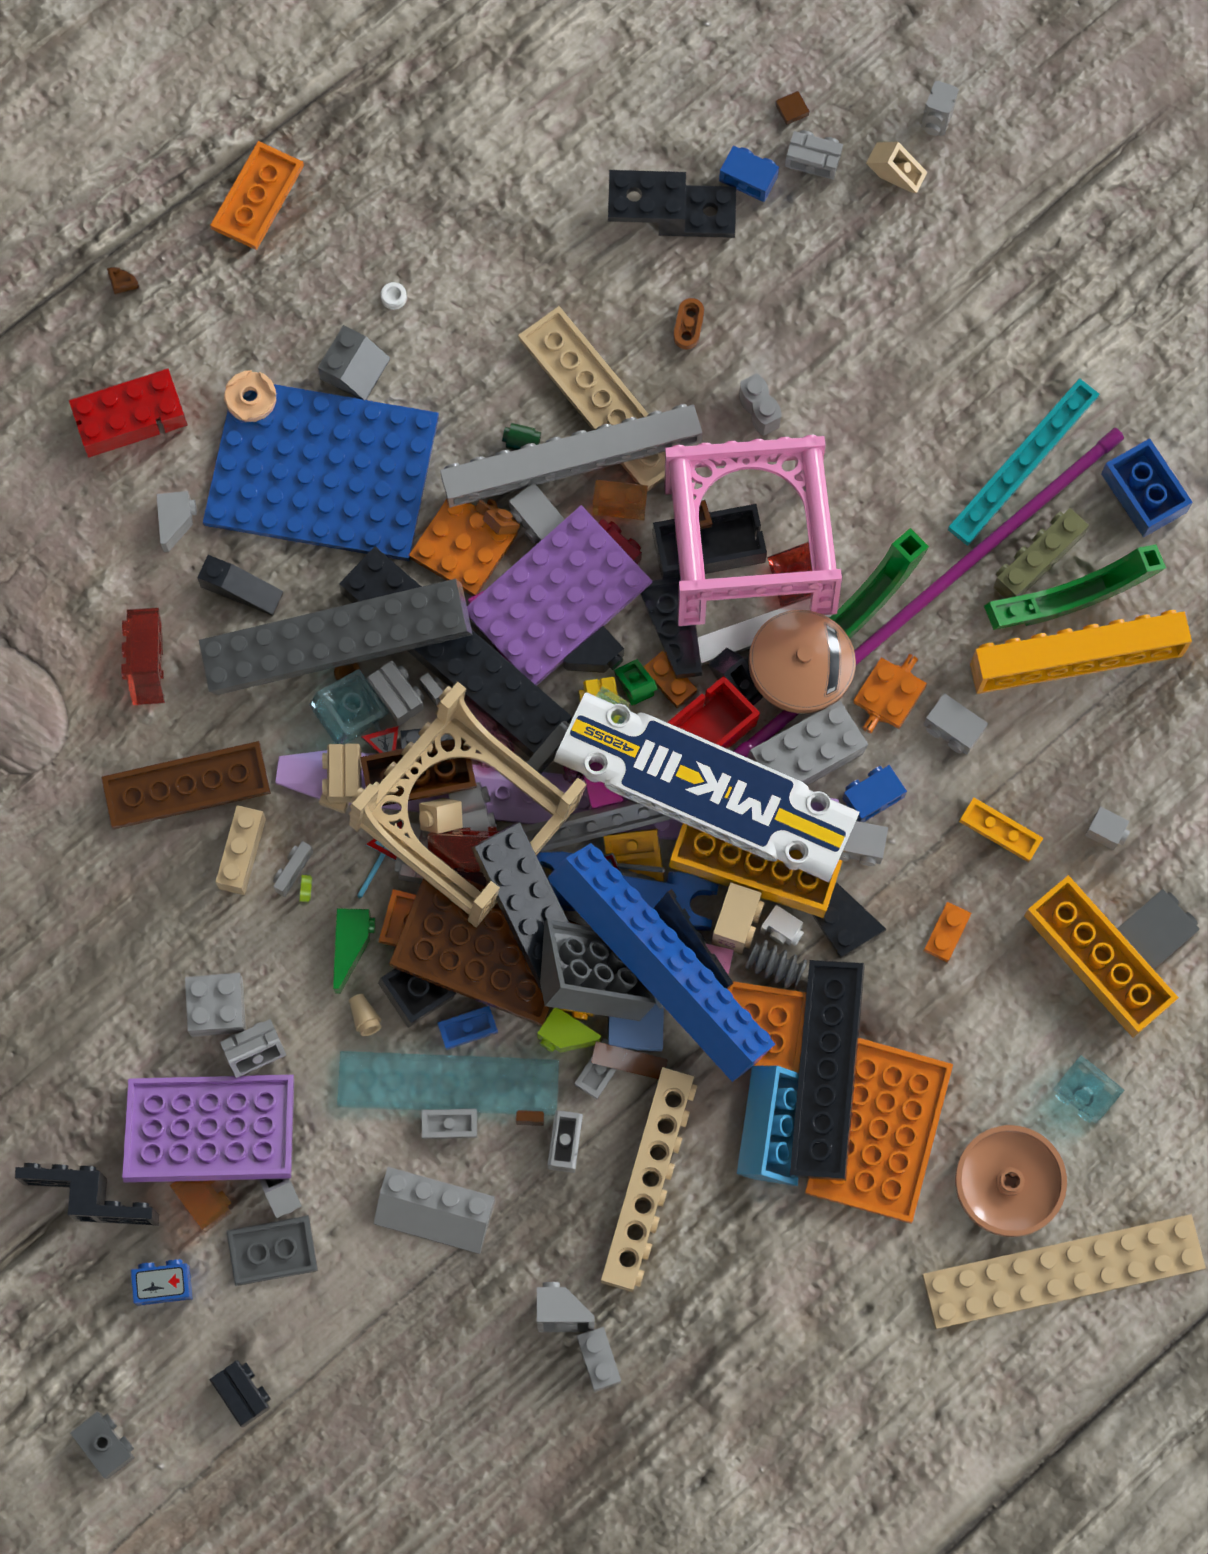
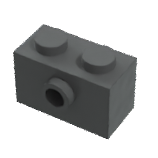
M97 1411L70 1434L103 1478L109 1479L135 1458L131 1453L134 1447L125 1436L120 1438L114 1431L117 1425L108 1413L103 1416L102 1413Z

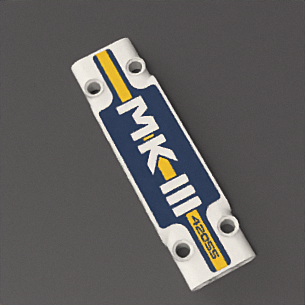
M587 692L584 694L554 759V762L584 774L592 782L601 781L605 783L604 785L607 789L761 858L769 861H777L778 859L789 869L803 870L827 882L831 879L860 813L831 800L824 792L809 790L806 784L653 716L645 713L635 714L630 712L625 705H614ZM615 715H620L626 721L622 724H616L611 718ZM593 762H598L602 764L603 769L593 771L589 765ZM819 802L823 805L824 810L820 812L815 811L810 804ZM791 850H798L802 853L803 858L793 859L789 852Z

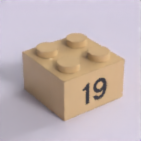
M730 882L713 933L712 945L731 949L739 954L743 953L744 947L750 949L756 927L752 926V923L759 922L764 902L760 901L761 892Z

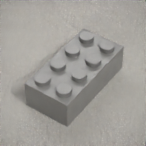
M839 700L749 751L747 758L809 785L863 755L869 744Z

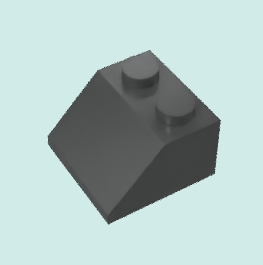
M343 325L318 366L319 376L321 380L358 399L367 400L388 365L390 357L369 338Z

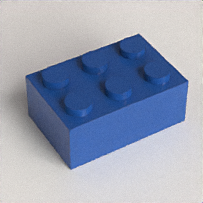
M1150 438L1110 460L1102 470L1101 475L1143 538L1186 514L1193 503Z

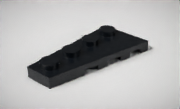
M680 577L653 580L640 593L676 679L703 676L696 625H678Z
M672 889L667 891L653 909L657 911L663 922L676 932L678 938L685 946L695 953L696 958L713 972L718 982L724 988L729 989L733 981L716 955L711 954L704 943L706 940L701 932H697L689 919L691 917L675 899L677 896Z

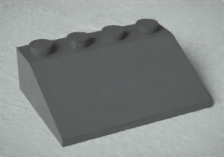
M550 919L544 922L540 984L545 1006L640 1021L656 1004L652 993L591 927Z

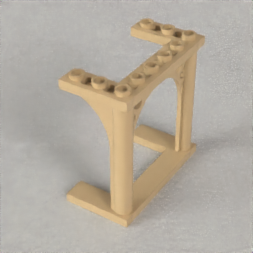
M457 682L453 688L448 686L439 697L441 701L437 705L439 709L435 714L437 718L432 724L427 722L418 733L421 737L415 744L410 742L401 753L403 757L398 763L392 762L384 772L386 777L380 784L378 782H375L373 785L369 784L365 790L361 787L351 798L353 803L350 806L349 825L357 832L361 828L469 914L468 921L477 927L497 903L496 898L500 887L491 881L480 892L430 852L417 839L408 818V799L411 789L419 776L434 764L452 758L474 759L494 768L553 815L530 842L536 856L578 807L587 784L577 778L570 788L563 793L481 725L464 701L466 688ZM445 734L451 735L455 742V747L450 752H446L441 747L440 740ZM461 739L465 741L464 745L470 747L469 750L462 751L460 749ZM434 744L438 753L435 757H429L427 752H432V745ZM413 768L418 770V773L415 775L411 773ZM398 787H401L404 790V793L400 797L390 795L396 793L398 791ZM396 802L402 809L397 814L388 815L381 808L385 803ZM401 820L404 825L402 829H399L396 823L393 826L389 822Z

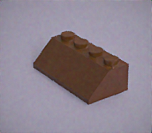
M454 739L440 741L441 747L446 752L452 751L455 747ZM461 739L460 749L462 751L469 750V747L464 745L465 741ZM434 744L432 745V752H427L429 757H435L438 753ZM404 749L360 757L366 787L369 784L373 785L375 782L380 784L386 777L384 772L392 762L398 763L402 759L403 755L401 753ZM452 758L429 767L414 783L408 801L477 788L471 759ZM413 768L411 773L415 775L418 773V770ZM398 787V791L390 795L400 797L404 793V790L401 787ZM388 802V803H385L383 806L391 805V804H397V803H396V802Z

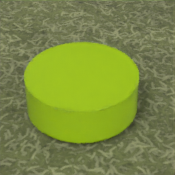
M301 875L299 902H309L311 899V875Z

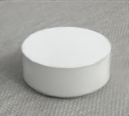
M391 282L382 288L381 301L386 308L396 310L403 307L406 303V290L401 284Z

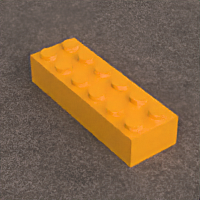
M683 823L669 867L729 887L731 882L761 892V898L824 918L842 860L838 861L830 881L827 882L803 870L789 869L778 859L777 861H769ZM791 850L789 852L793 859L803 858L802 853L798 850Z
M1069 875L1026 911L1024 917L1132 1038L1179 998Z

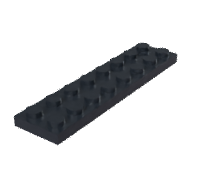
M809 960L790 1167L791 1177L846 1181L865 970L864 963Z

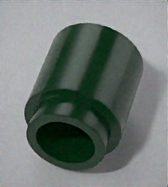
M511 423L510 428L505 427L502 442L506 443L507 449L519 450L526 444L534 443L539 445L542 432L536 431V428Z

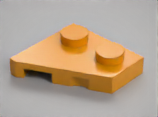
M658 828L603 836L606 855L614 853L617 863L663 867ZM628 869L638 874L641 873L653 877L657 881H664L665 879L664 872Z

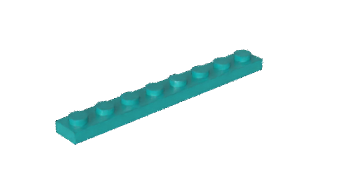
M1079 378L950 524L948 531L968 546L1098 399L1100 394Z

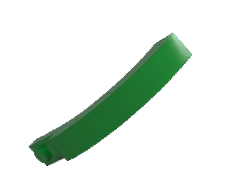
M911 528L908 529L891 544L885 557L861 587L837 610V614H833L829 618L845 631L849 639L852 638L902 586L922 560L929 546Z
M1157 544L1139 547L1119 560L1076 580L1031 594L991 601L984 605L993 630L1021 624L1030 626L1068 615L1107 600L1155 576L1166 569Z

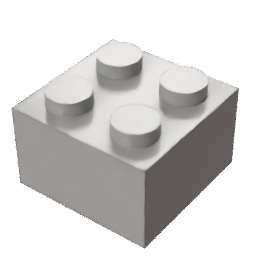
M240 973L185 977L187 1026L191 1037L234 1034L246 1030L244 986Z

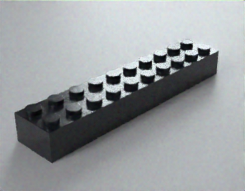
M376 546L339 583L341 594L352 603L422 587ZM473 630V635L407 650L447 686L453 688L457 682L466 688L464 701L530 758L563 721L570 724L572 721V716Z

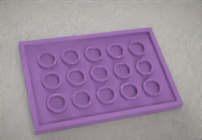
M581 505L467 606L469 618L507 660L537 686L563 663L565 657L598 629L607 624L652 583V580Z
M294 1075L240 1076L238 1078L235 1076L128 1079L123 1182L291 1178Z

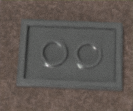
M309 1215L226 1230L235 1286L318 1271Z

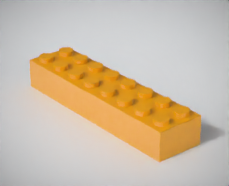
M1168 610L1162 612L1161 616L1150 617V615L1146 614L1128 622H1125L1124 619H1118L1109 622V625L1100 627L1098 624H1090L1084 626L1083 630L1078 631L1068 628L1050 636H1047L1046 633H1040L1031 636V639L1022 641L1020 638H1012L1006 640L1005 644L994 645V643L982 644L975 650L970 662L976 694L1183 657L1192 643L1185 611L1177 613L1176 610Z

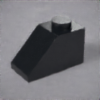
M602 626L563 659V667L567 671L605 673L609 668L614 670L623 662L624 648Z
M726 647L707 664L717 680L723 676L727 678L753 706L763 698V695L758 691L751 678L749 665L743 656Z

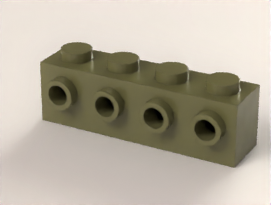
M1071 508L1064 514L1061 511L1057 513L1050 521L1052 525L1046 531L1041 529L1032 538L1034 543L1030 547L1026 548L1023 546L1015 554L1014 558L1016 560L1010 566L1004 564L997 571L994 588L1005 599L1021 596L1027 592L1085 536L1089 525Z

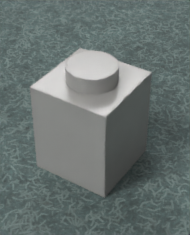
M1100 806L1085 836L1114 851L1118 843L1121 845L1125 843L1130 833L1126 829L1129 821Z

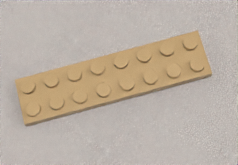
M560 306L518 335L520 342L593 430L604 424H620L623 420L631 417L637 419L647 417V411ZM665 452L620 463L644 493H647L665 479Z

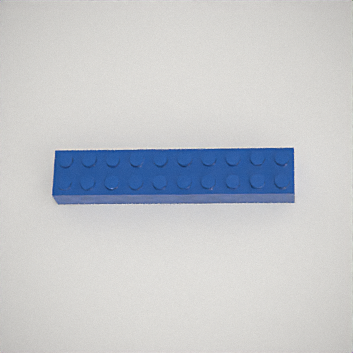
M592 843L566 857L548 876L549 882L732 1082L754 1066L776 1045L768 1032L752 1019L751 1014L740 1006L733 998L732 993L718 982L713 972L696 958L695 953L685 946L678 938L676 932L663 922L657 911L641 898L640 893L630 886L622 877L621 872L613 867L604 857L602 851Z

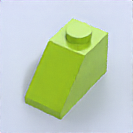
M559 1008L552 1010L537 1033L538 1039L541 1040L539 1044L550 1052H553L554 1049L562 1053L595 1046L596 1042L601 1041V1035Z

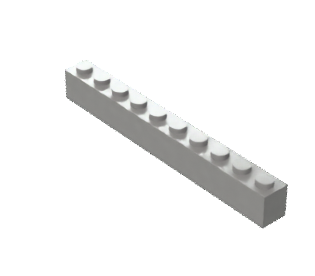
M681 404L663 413L662 411H654L649 413L647 417L639 419L635 417L627 418L620 424H604L597 427L596 430L589 432L585 430L577 431L570 437L562 439L561 437H553L543 444H526L516 451L503 450L492 457L473 458L469 463L461 465L459 463L449 464L440 470L441 480L450 508L527 488L533 483L539 485L665 452V448H670L674 445L689 446L701 443L702 430L694 404L690 406Z

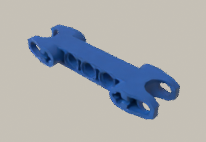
M563 851L539 852L537 858L541 866L553 872L566 857L573 853ZM669 872L667 883L622 875L630 886L640 893L641 898L651 908H654L667 891L672 889L677 896L675 899L681 908H685L691 917L689 920L696 931H711L712 920L695 914L690 908V903L696 896L717 895L718 884L693 874L682 872ZM551 884L562 910L576 911Z

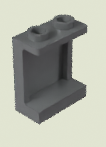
M1164 889L1158 892L1117 928L1154 970L1200 930L1197 926L1198 922L1189 912L1185 913L1178 906L1179 901L1170 892L1166 893Z

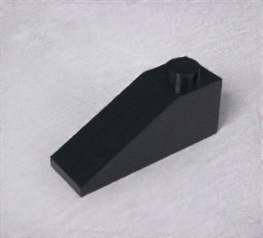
M207 555L197 577L201 588L272 616L283 595V591L229 562L211 555Z

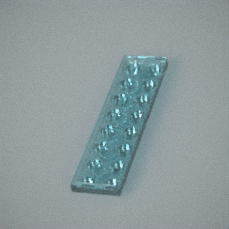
M340 1051L337 1106L399 1110L477 1109V1113L516 1114L518 1110L543 1111L546 1116H555L558 1100L559 1060Z

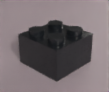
M393 969L382 976L378 982L408 1028L452 1000L456 995V992L398 969Z

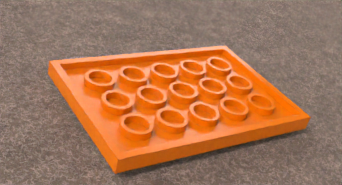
M859 1038L846 1181L809 1178L805 1194L912 1224L953 1064Z

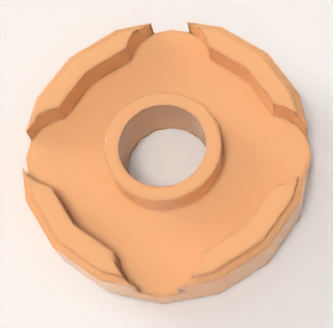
M243 371L235 374L228 381L224 401L228 411L235 418L245 422H256L266 418L273 411L276 404V389L272 380L265 374ZM247 391H255L258 394L257 398L253 401H246L243 396Z

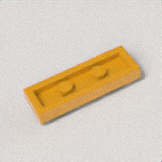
M973 797L959 821L1028 863L1043 840V837Z

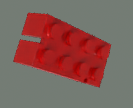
M169 368L69 400L88 458L160 435L156 420L159 419L162 421L165 433L188 426Z
M723 676L706 690L705 695L703 693L667 723L728 749L757 725L760 712Z

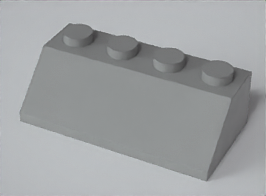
M387 1167L379 1195L374 1224L480 1254L494 1208L495 1197Z
M543 1282V1287H537L538 1332H589L594 1330V1315L566 1287H560L559 1282Z

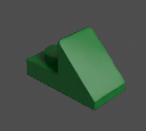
M638 659L614 669V673L632 706L654 696V691L657 690L655 680Z

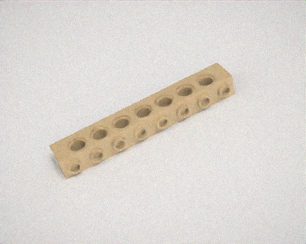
M662 1067L602 1275V1284L633 1292L635 1286H641L645 1272L640 1270L642 1259L648 1260L652 1244L647 1243L650 1232L656 1233L660 1217L655 1216L657 1206L663 1207L667 1190H663L665 1179L671 1180L675 1164L670 1163L673 1153L678 1154L682 1138L678 1137L680 1126L686 1127L690 1111L685 1110L687 1101H693L697 1085L693 1084L694 1076ZM669 1095H676L680 1098L681 1103L673 1108L666 1104L665 1099ZM662 1121H669L673 1125V1131L663 1134L659 1131L658 1124ZM655 1147H660L664 1149L666 1156L662 1160H655L651 1157L650 1151ZM652 1173L658 1178L657 1185L653 1187L646 1186L642 1180L646 1174ZM639 1200L648 1201L651 1206L650 1211L645 1214L637 1212L635 1209L636 1202ZM639 1227L643 1231L642 1238L631 1240L627 1235L629 1228ZM625 1253L632 1254L636 1260L635 1264L631 1267L622 1266L619 1261L621 1255Z

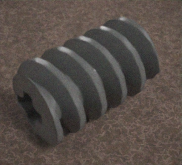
M764 940L760 945L756 943L745 968L750 969L755 964L756 974L765 969L766 979L775 974L776 984L784 978V987L789 988L794 983L795 990L806 968L807 960L804 959L801 963L797 964L796 954L788 960L787 950L782 951L778 955L777 945L768 950L767 940Z

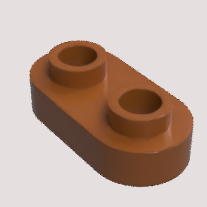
M688 298L679 305L674 329V342L681 349H692L699 342L704 318V306L698 299ZM693 311L696 315L690 317L687 315V312ZM689 335L691 339L684 340L682 336Z

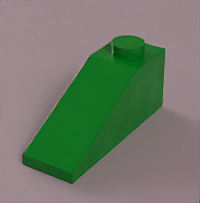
M337 908L333 981L335 994H341L370 942V933L375 934L376 918L371 917L369 909Z

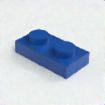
M490 1006L437 1023L446 1050L498 1033Z

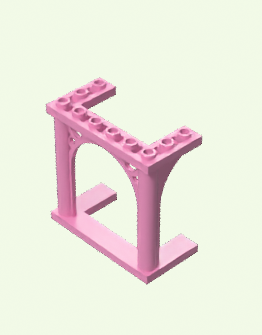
M807 435L803 438L780 437L777 440L754 439L750 442L727 441L723 444L701 443L697 446L674 445L670 448H665L664 487L665 495L672 494L681 578L678 594L679 626L705 624L706 601L811 593L810 611L823 615L837 614L842 575L841 569H836L823 463L825 453L824 436ZM795 460L794 470L784 471L782 469V464L785 461ZM767 462H777V463L771 465V464H768ZM716 466H725L724 468H716ZM708 467L712 475L707 478L701 477L696 473L695 468ZM746 469L767 471L791 484L799 494L804 505L812 571L705 579L699 507L709 487L729 473ZM696 483L702 484L701 488L694 489Z

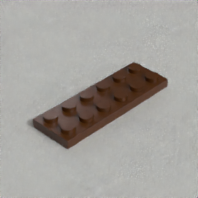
M259 741L101 777L113 830L271 794Z

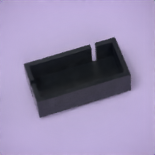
M757 504L709 512L712 527L700 530L705 574L766 562L767 550L763 531H760L761 522ZM675 519L653 522L652 535L662 579L680 577Z

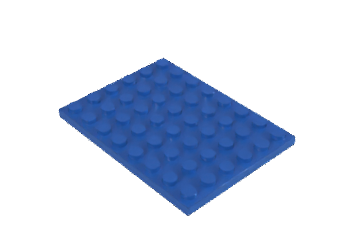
M273 384L276 389V404L273 411L266 418L256 422H245L235 418L227 411L203 518L204 526L368 554L376 546L388 558L410 561L409 554L412 551L439 419L438 412ZM247 391L243 398L246 401H253L257 398L258 394L255 391Z

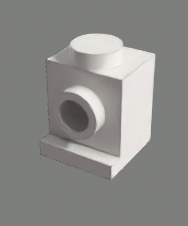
M776 905L761 926L760 933L765 935L768 931L771 933L770 937L777 943L783 945L785 942L788 945L793 944L796 946L804 934L801 931L803 922Z

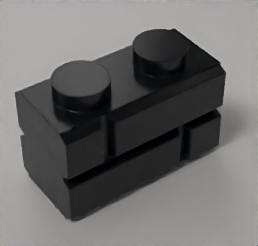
M236 1360L209 1380L240 1427L243 1428L270 1409L267 1402L271 1398L263 1386L256 1387L252 1381L255 1374L247 1362L242 1365L240 1361Z

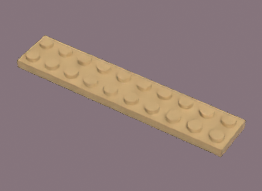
M1190 1214L924 1273L922 1277L936 1330L1206 1269L1193 1217Z

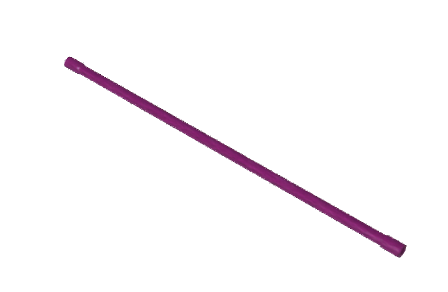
M1115 427L1109 431L1080 459L854 650L856 665L1098 459L1124 440L1122 432ZM783 710L749 740L739 745L733 752L747 758L751 749L772 738L800 713Z

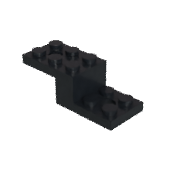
M609 170L608 222L659 223L658 236L735 238L736 187L686 185V172ZM635 191L641 195V198L638 201H631L627 198V195ZM706 207H713L717 210V214L707 216L703 210Z
M24 1163V1167L15 1168V1179L25 1186L70 1188L67 1215L77 1222L159 1226V1214L153 1207L149 1206V1203L133 1202L132 1207L121 1205L119 1201H105L107 1178L99 1170H96L97 1167L80 1166L79 1170L68 1169V1165L52 1164L51 1169H46L38 1163Z

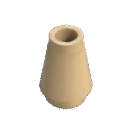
M357 994L349 999L356 1031L360 1032L362 1036H369L381 1029V1018L364 994Z

